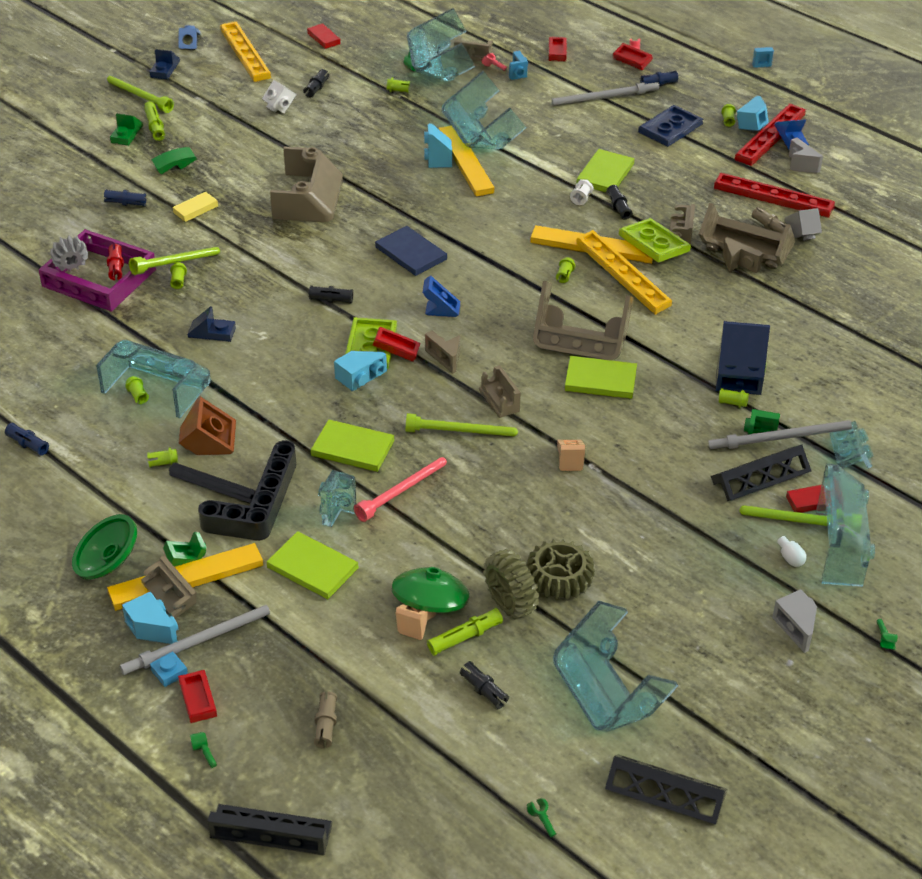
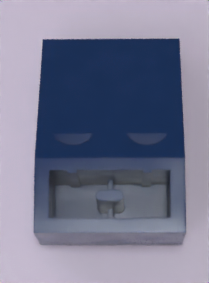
M723 322L716 370V391L724 389L741 392L744 390L745 393L762 394L770 325Z

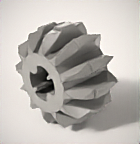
M69 235L66 239L60 237L59 242H53V248L50 249L53 264L55 267H59L61 271L67 269L71 272L73 268L79 270V265H85L86 259H88L86 244L80 241L77 236L73 239Z

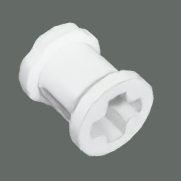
M580 180L576 184V189L572 190L570 194L571 201L576 205H584L588 200V196L593 191V185L588 180Z

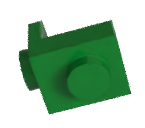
M752 409L751 418H746L744 431L748 432V435L777 431L780 414Z
M194 532L190 542L166 541L163 550L173 566H179L202 559L206 554V543L203 541L200 532Z

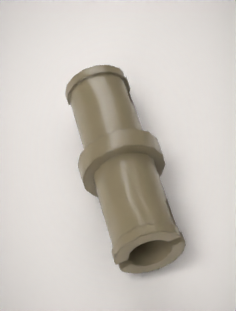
M761 207L753 210L751 217L762 223L764 228L783 234L786 224L778 220L776 215L767 213Z
M330 691L327 693V699H325L326 692L320 694L319 710L315 715L317 727L314 744L320 748H324V740L326 741V748L332 745L333 726L337 723V716L335 715L337 695Z

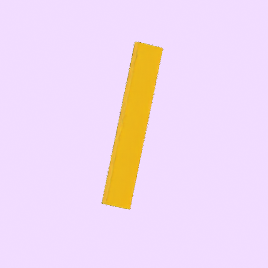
M236 21L221 24L220 30L252 80L257 82L271 79V72Z
M457 125L440 127L439 130L451 139L452 157L475 197L493 194L494 186L459 127Z
M535 225L530 243L585 252L576 244L577 238L584 235V233ZM602 237L627 260L650 264L653 262L651 257L626 240Z
M594 230L577 238L576 244L654 315L672 306V300Z
M252 543L182 564L175 568L191 587H196L264 565L256 544ZM145 576L107 587L115 611L123 609L122 604L149 592L141 582V579Z

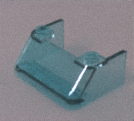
M454 8L408 32L407 41L410 57L416 72L443 81H451L456 76L475 67L462 43L450 48L451 39L467 32Z
M484 71L480 72L443 104L442 112L468 148L501 149L527 127L511 108H508L488 126L483 127L479 120L487 114L488 106L486 102L500 91Z
M121 340L116 343L96 365L100 390L103 394H106L129 367L178 382L172 389L176 417L178 418L183 416L211 382L208 368L190 359L128 340Z
M828 463L825 467L816 508V515H827L829 548L821 582L822 584L863 587L869 560L874 559L875 544H871L866 505L869 500V490L865 489L863 483L838 464Z
M598 600L556 648L553 662L593 728L609 732L650 717L679 685L675 681L648 674L631 694L629 693L609 662L618 647L617 638L612 630L626 616L628 611L626 608Z

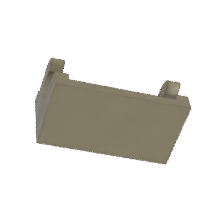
M457 36L454 41L455 58L482 61L487 54L493 53V48H491L492 40L485 44L461 40L462 36Z
M691 204V206L676 205L674 210H681L684 213L682 215H671L670 231L691 245L695 204Z
M500 365L495 366L493 376L490 379H487V373L483 372L479 391L497 416L501 418L520 412L521 392Z
M162 556L160 560L143 572L145 577L141 579L142 584L149 592L151 591L156 600L161 599L166 612L170 616L177 618L196 604V591L165 556Z

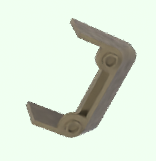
M284 146L285 175L311 177L310 183L305 181L297 182L292 186L291 191L271 190L272 219L312 222L331 221L335 215L343 183L342 172L315 147Z
M709 203L699 231V236L706 245V249L715 252L718 249L723 251L725 238L728 237L763 252L762 262L766 266L775 269L777 266L783 265L795 242L791 225L786 224L783 234L721 217L718 215L713 203Z
M543 281L533 333L535 345L543 349L603 360L617 359L621 354L628 332L634 297L626 295L622 318H611L606 324L605 332L563 325V311L557 306L549 305L552 283Z

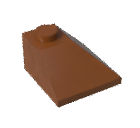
M199 396L180 427L178 443L196 455L232 454L234 452L236 419Z

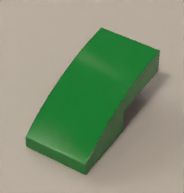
M183 147L162 153L151 160L160 175L176 165L182 170L196 161L197 158L190 147Z

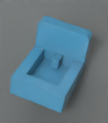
M520 51L513 52V62L509 64L510 80L527 77L528 60Z

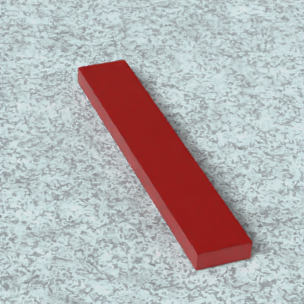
M788 104L735 154L734 160L752 166L782 138L775 127V123L801 120L805 116L806 109Z
M720 173L714 183V189L799 211L818 208L819 216L827 218L830 217L835 206V201L725 173Z

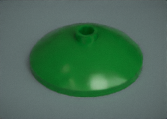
M117 514L107 517L94 525L83 536L72 557L74 572L83 579L91 580L104 577L120 567L129 557L137 539L136 523L127 515Z
M421 567L405 571L392 582L393 595L400 602L418 610L439 613L452 612L466 606L469 600V591L464 583L452 574L436 567Z

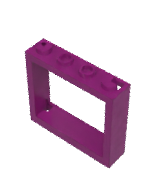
M86 229L77 235L80 241L86 244L87 252L91 251L105 257L109 256L108 247L113 244V250H115V244L122 247L124 263L128 265L129 260L134 257H142L146 260L155 258L154 253ZM52 258L38 271L42 287L112 312L156 270V267L148 268L143 274L133 275L129 271L111 289L65 273L67 269L61 271L59 267H55Z

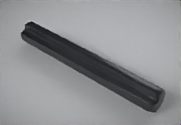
M176 462L169 467V475L247 503L252 502L256 490Z

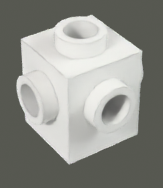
M273 80L262 99L268 103L267 107L272 111L277 112L279 110L285 113L296 94Z

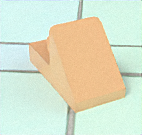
M557 440L560 471L583 470L585 444L582 440Z
M405 604L398 606L395 612L398 632L422 640L427 620L435 617L436 612L418 610Z

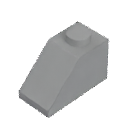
M818 208L797 211L785 217V222L791 225L795 238H803V241L816 239L815 236L822 233Z
M800 589L776 600L772 618L804 653L809 651L817 606L813 599Z

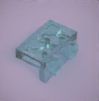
M856 421L851 422V430L829 433L840 469L864 461L867 468L872 467L870 458L874 456L869 444H866L869 441L868 435L864 428H859Z
M332 470L326 481L320 484L318 496L321 497L319 513L322 514V525L332 527L341 511L355 514L356 483L354 476Z

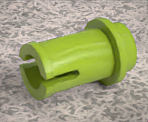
M394 77L387 79L386 90L409 93L410 81L395 80Z
M732 104L724 105L721 109V114L724 118L723 123L725 126L731 127L736 122V108Z
M565 257L560 260L559 270L556 274V280L559 279L558 282L567 283L569 281L570 274L575 269V263L572 258Z
M176 262L170 268V273L172 274L170 286L174 289H181L184 286L183 281L184 276L187 274V268L183 263Z
M136 376L129 377L125 384L126 390L132 394L136 403H146L149 395L143 387L142 379Z
M721 389L718 402L737 405L739 408H742V406L747 407L749 393H745L744 390L736 392Z
M171 447L164 451L147 452L148 459L158 458V460L148 461L149 468L178 463L177 450Z

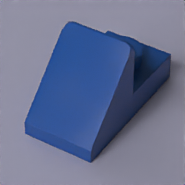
M790 120L775 123V127L788 149H790L791 140L794 138L800 139L809 146L801 132L806 120Z
M431 275L424 280L422 291L429 300L425 314L429 316H458L461 301Z

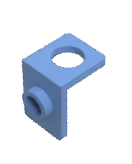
M191 25L179 28V48L196 49L197 35H201V32ZM185 35L192 36L193 42L190 45L183 43Z

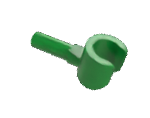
M878 619L876 622L881 634L880 647L895 650V642L898 640V635L888 633L883 620Z
M204 732L191 734L193 751L202 749L210 767H216L217 763L208 747L206 734Z
M543 798L537 799L540 811L535 808L533 802H529L526 807L527 812L533 817H539L550 838L555 836L556 832L546 813L548 802Z

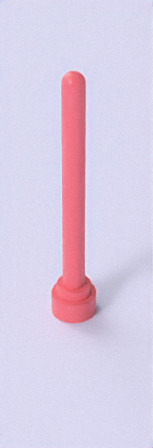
M444 457L438 458L373 500L360 501L354 505L356 516L362 522H366L374 516L377 508L444 467L447 463Z

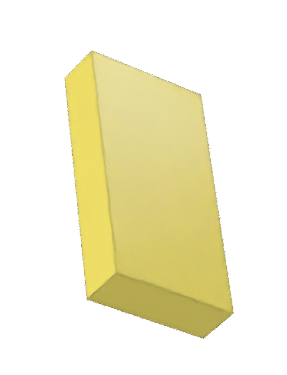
M204 192L174 206L173 213L186 222L218 207V200Z

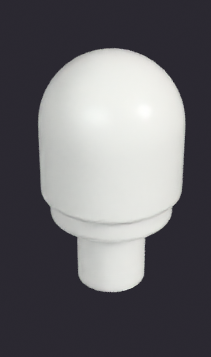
M785 536L778 539L777 543L782 548V556L791 566L800 567L806 562V553L798 543L789 541Z

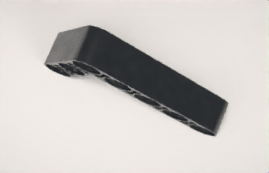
M282 440L274 445L250 506L214 500L202 502L198 507L202 531L256 541L268 538L296 468L294 443Z

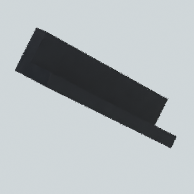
M801 444L712 475L711 479L713 485L722 484L728 502L809 473L812 470ZM796 456L799 457L802 470L799 471L789 467L793 457ZM774 464L783 468L779 478L769 474ZM754 471L762 475L759 485L749 482ZM732 479L742 483L739 492L733 494L729 484V480Z
M619 754L614 755L605 786L607 790L715 825L717 824L722 803L728 790L727 788ZM617 769L628 772L634 783L626 788L613 785ZM634 774L642 776L644 778L637 781ZM647 779L657 782L661 793L653 797L644 794L640 783ZM662 783L670 785L672 787L665 790ZM634 786H636V788H637V790L639 791V793H638V792H635V791H632V790H629V789H631V788H633ZM675 788L683 789L689 801L681 806L672 803L667 792ZM690 792L698 794L699 796L693 799ZM664 795L666 801H663V800H660V799H656V798H658V797ZM703 797L716 800L713 815L709 816L701 813L695 801ZM691 804V805L693 806L694 810H691V809H688V808H684V807H686V806H688V805Z
M218 804L216 812L210 811L207 820L209 835L213 839L325 855L332 828V821L224 804Z

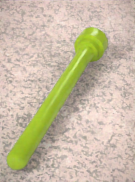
M113 76L107 77V82L143 99L154 102L159 110L165 113L173 110L174 101L166 96L159 98Z
M211 247L147 260L142 257H134L129 260V269L133 275L143 274L148 268L218 255L220 249L218 247Z
M407 413L405 432L415 433V430L420 431L421 428L512 437L518 434V430L515 427L421 419L417 414Z
M746 505L741 506L739 509L742 515L843 528V531H848V534L858 535L859 515L850 514V517L836 518Z

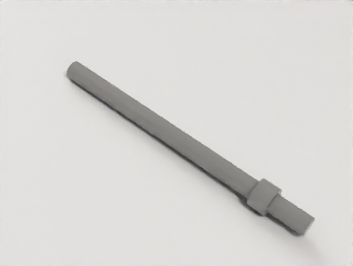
M658 82L650 84L638 83L631 87L552 98L551 103L552 106L634 93L640 95L645 94L647 91L659 90Z
M847 420L742 436L732 434L727 435V438L708 440L709 450L724 447L734 449L738 448L739 445L851 430L852 426L851 421Z
M264 605L153 652L148 650L139 654L138 658L121 664L120 670L123 675H126L142 667L147 669L150 667V663L172 651L176 654L270 614V610L267 605Z

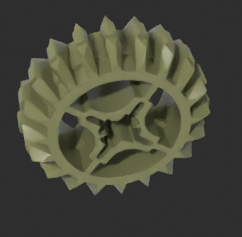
M552 539L550 544L543 541L541 546H535V549L530 552L526 562L527 568L530 569V573L534 577L533 580L537 585L536 590L538 594L545 593L546 598L555 596L556 600L559 597H564L568 600L570 595L577 598L579 592L585 593L587 587L591 586L595 573L594 561L590 557L589 551L584 550L582 545L575 546L574 541L565 543L564 539L561 542H556Z
M508 549L500 550L490 555L485 560L483 574L486 577L485 582L488 585V591H490L492 599L506 612L507 616L511 615L514 619L522 618L532 613L538 605L537 598H539V594L536 591L537 585L534 583V577L531 575L530 569L527 568L525 561L521 560L520 555L515 554L513 550Z

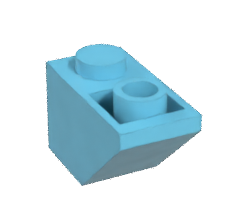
M756 96L737 111L739 129L759 131L769 123L766 104L761 96Z
M428 124V132H424V144L428 143V148H424V160H428L429 168L452 167L451 139L433 124Z
M351 351L334 361L335 379L351 391H354L387 371L386 354L384 352Z
M151 591L122 604L125 622L137 639L167 644L177 642L176 631L179 628L175 618L167 615L161 599L156 600Z

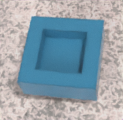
M754 48L753 67H771L774 53L773 48Z
M173 651L150 663L152 673L164 687L176 682L178 676L188 674L187 667Z

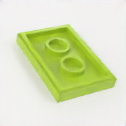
M598 149L577 177L576 184L580 180L585 179L593 185L594 190L606 193L609 186H619L634 165L635 158Z
M651 218L619 229L618 235L658 263L690 252L691 245Z
M353 318L345 354L351 351L384 352L386 354L387 369H389L392 353L375 347L372 344L379 327L396 333L397 321Z
M570 356L565 391L633 399L637 363Z
M328 419L311 448V456L378 472L394 443V435Z
M299 531L266 561L267 568L327 600L358 569L357 561Z

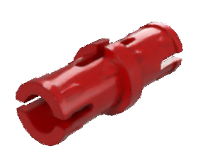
M112 244L108 247V277L116 281V275L118 280L122 278L124 260L122 257V247L115 244V250H113Z

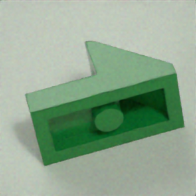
M116 113L117 127L111 134L110 141L113 144L129 146L143 127V122L135 116Z

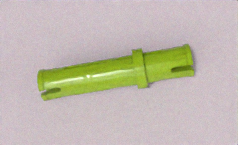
M152 101L146 102L144 110L149 122V130L153 133L155 140L161 141L165 138L163 122L159 119L155 103Z
M497 608L478 617H470L466 623L428 639L427 647L430 653L435 656L471 637L483 635L484 631L502 624L503 617Z

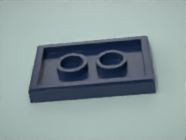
M672 105L639 126L638 133L669 147L703 125V118L676 105Z
M408 226L375 241V248L415 276L447 260L446 252Z

